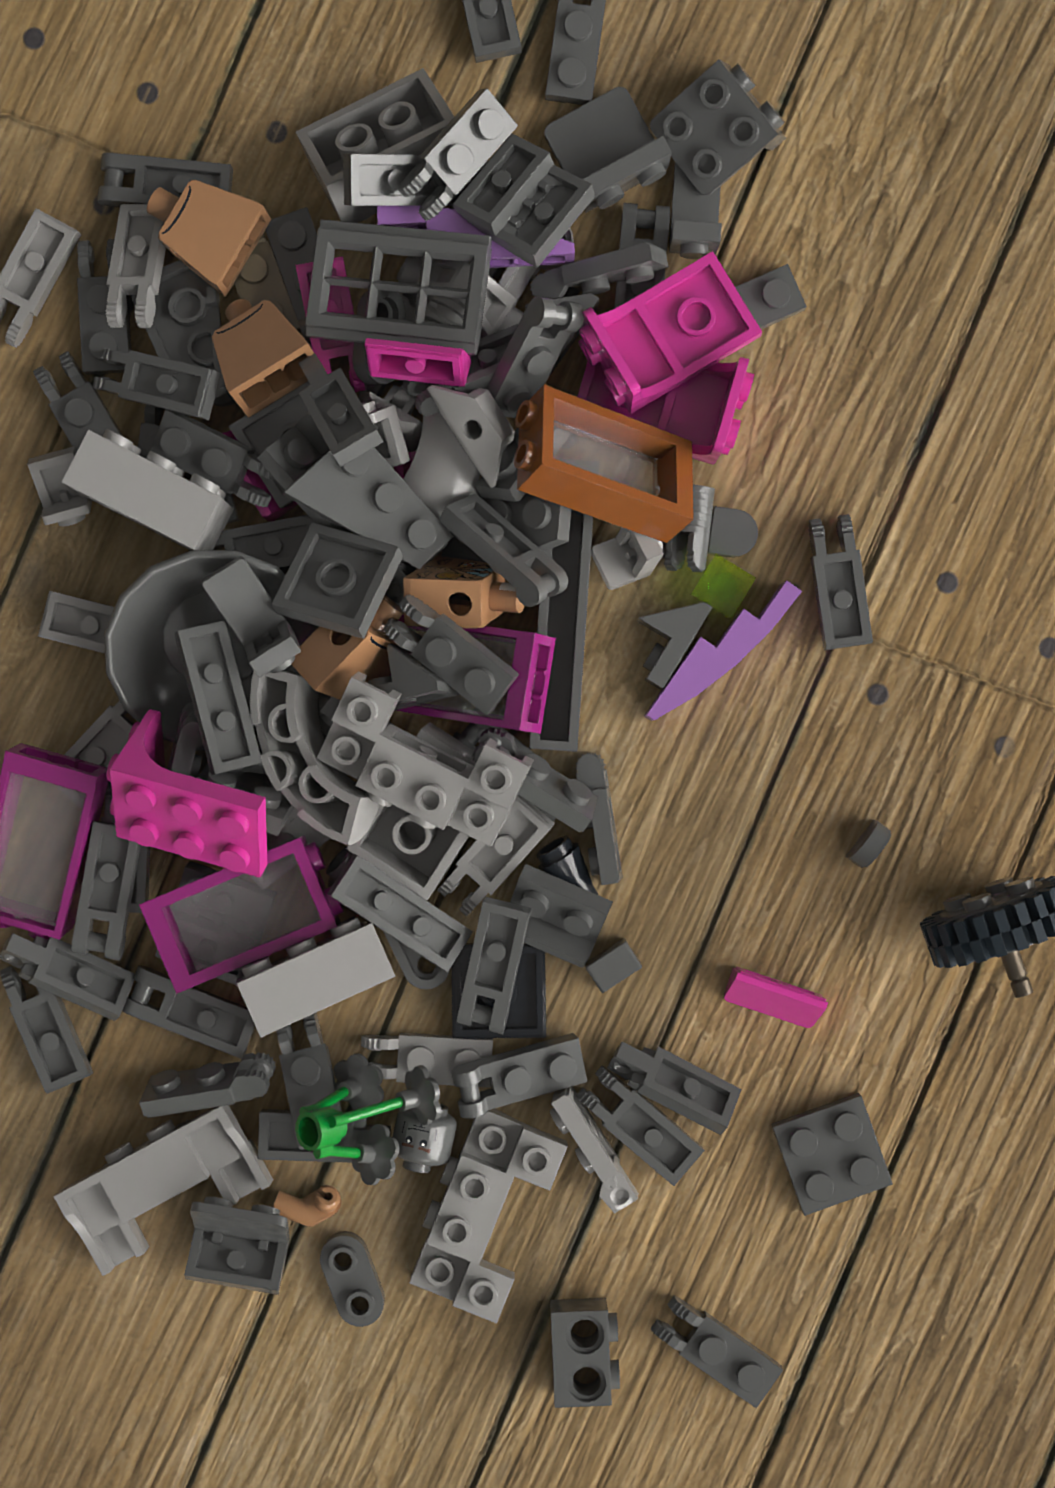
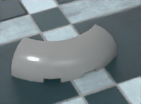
M435 413L429 417L427 415L423 416L419 445L403 480L433 514L440 519L445 506L475 493L478 496L480 495L475 487L480 473L441 413ZM446 543L429 561L435 558L447 546L448 543ZM400 562L399 565L408 574H411L415 571L411 567Z
M284 669L278 673L268 672L259 678L253 670L250 691V717L252 725L256 726L257 737L262 751V755H260L262 765L275 790L281 791L289 803L298 811L297 815L315 830L346 845H353L360 841L369 830L380 805L370 800L366 796L365 790L355 786L356 782L347 774L316 759L325 741L319 720V692L315 691L298 671Z

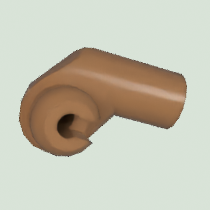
M325 1185L302 1199L279 1191L273 1207L280 1210V1216L304 1226L312 1227L335 1215L340 1209L342 1201L340 1193L335 1187Z

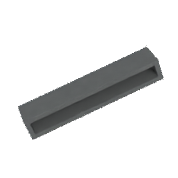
M565 462L596 474L597 464ZM572 509L569 542L543 551L566 572L568 586L563 592L552 597L547 596L543 602L539 603L537 634L556 638L541 734L530 732L529 749L577 752L593 517Z

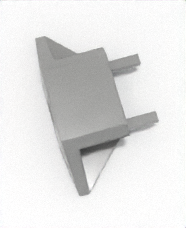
M435 385L429 386L427 390L444 420L490 488H493L497 484L503 448L513 441L514 429L489 390L477 388L467 394Z

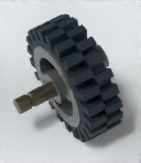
M1055 876L1042 877L1035 880L1033 877H1026L1013 881L1012 877L993 881L985 885V893L971 897L970 893H966L943 901L945 910L937 911L931 914L932 916L923 919V922H920V927L934 966L937 968L944 966L945 968H952L958 965L960 967L975 961L980 963L993 957H1001L1008 979L1011 980L1010 985L1015 998L1027 996L1034 991L1029 978L1026 977L1027 971L1020 951L1029 948L1030 945L1045 942L1048 940V937L1055 936Z

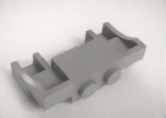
M359 671L354 674L331 720L333 724L316 759L357 779L358 781L355 786L365 790L366 796L373 802L387 807L393 804L410 813V819L420 826L429 829L438 827L444 830L448 825L491 847L507 818L534 759L525 756L521 761L497 749L496 747L499 742L490 738L485 744L475 766L392 724L387 726L402 693L393 689L388 694L365 682L367 675Z
M229 1105L211 1108L177 1126H174L172 1120L158 1125L146 1133L149 1141L134 1149L130 1142L114 1149L104 1156L107 1163L102 1168L61 1189L53 1196L64 1217L85 1243L102 1276L110 1273L115 1266L133 1256L137 1258L143 1255L150 1247L135 1220L137 1216L206 1180L210 1175L223 1199L231 1201L233 1205L237 1204L240 1198L259 1188L263 1190L271 1185L273 1178L263 1160L258 1159V1150L252 1139L247 1140Z
M497 1109L488 1110L484 1115L475 1117L458 1159L450 1156L445 1165L439 1183L447 1185L441 1202L432 1199L422 1227L429 1229L409 1283L453 1301L454 1307L497 1324L514 1282L515 1272L483 1260V1254L514 1177L550 1191L567 1150V1141L527 1125Z

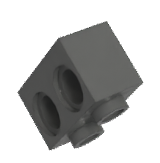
M606 1298L550 1300L555 1408L612 1406L611 1389H620L619 1359L610 1360L609 1342H618L617 1312L608 1313ZM585 1319L594 1322L597 1325V1329L588 1337H580L571 1330L573 1325ZM583 1367L593 1368L599 1373L597 1379L589 1384H582L573 1376L576 1371Z

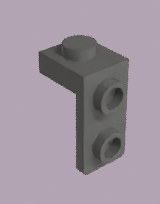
M676 162L674 165L669 253H680L681 257L687 259H700L712 251L716 255L721 242L722 223H718L721 187L711 195L701 194Z
M239 556L202 580L203 588L244 645L248 662L259 678L268 672L278 673L293 663L295 655L301 652L295 632L285 617L276 613L271 605L273 602L272 598L244 557Z

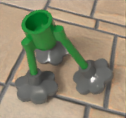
M353 1054L347 1060L339 1061L334 1066L333 1071L337 1079L336 1091L315 1104L300 1108V1115L295 1123V1132L299 1144L305 1150L313 1151L315 1159L329 1156L351 1158L352 1166L355 1171L361 1173L362 1181L366 1185H376L380 1179L388 1180L394 1175L396 1169L394 1160L399 1154V1143L397 1139L390 1137L387 1126L376 1124L370 1130H362L357 1135L356 1144L353 1147L335 1146L346 1135L347 1123L399 1108L401 1111L411 1109V1111L415 1112L418 1121L422 1125L431 1124L433 1120L441 1117L442 1110L438 1101L440 1089L437 1081L430 1078L428 1069L424 1065H418L405 1074L407 1090L398 1092L395 1098L382 1101L384 1098V1091L380 1086L383 1081L382 1071L378 1066L369 1064L366 1057L362 1054ZM343 1100L349 1102L354 1110L342 1113L331 1106Z

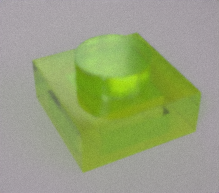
M716 553L690 595L701 602L712 606V609L731 619L756 577Z

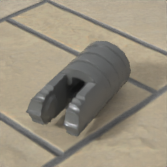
M693 484L694 520L667 543L664 562L667 571H677V569L682 568L687 551V567L692 572L706 570L715 495L714 488Z

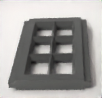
M321 219L320 228H318L305 336L365 343L366 338L461 348L469 355H477L492 254V237L488 235ZM335 249L373 252L370 278L333 276L332 269ZM383 254L422 257L419 284L380 280ZM432 258L471 262L467 289L429 285ZM330 285L368 289L365 316L327 312ZM378 290L417 294L414 321L375 317ZM427 295L466 299L463 325L424 322Z

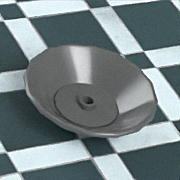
M191 550L154 564L120 594L104 632L105 671L123 709L138 722L142 721L149 709L160 711L163 739L174 743L181 711L186 704L192 702L174 633L179 630L225 620L250 714L253 668L248 662L244 645L203 588L202 580L235 558L242 556L272 600H274L286 576L278 566L237 550ZM284 616L295 632L299 646L319 627ZM292 665L286 668L297 671ZM204 746L196 748V751H205Z

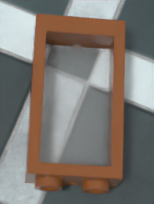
M545 384L530 400L522 402L515 418V425L519 428L518 448L514 457V466L518 468L517 490L668 543L694 520L692 441Z

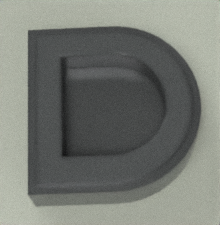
M714 506L707 554L735 558L748 553L754 547L758 538V527L753 517L739 509Z
M873 820L845 857L858 867H868L889 842L891 830L878 820Z

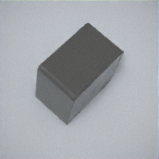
M622 938L588 960L585 968L601 993H604L641 969L642 964L626 939Z

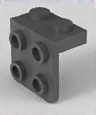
M720 59L650 122L652 133L656 138L664 137L672 151L671 157L703 195L713 194L764 148L773 151L786 139L779 129L785 121L769 101L760 105L752 95L750 90L756 85L747 72L738 63L731 68L729 64Z
M616 87L551 122L544 131L545 139L561 169L592 184L595 197L585 208V213L596 207L605 209L621 200L625 195L624 192L639 184L644 187L659 180L666 174V169H668L672 151L663 136L654 140L629 92L624 87Z
M206 1197L204 1203L192 1202L190 1214L195 1229L185 1269V1279L279 1295L290 1241L288 1219L280 1216V1210L265 1205H253L251 1211L232 1208L233 1203L231 1201L218 1197Z

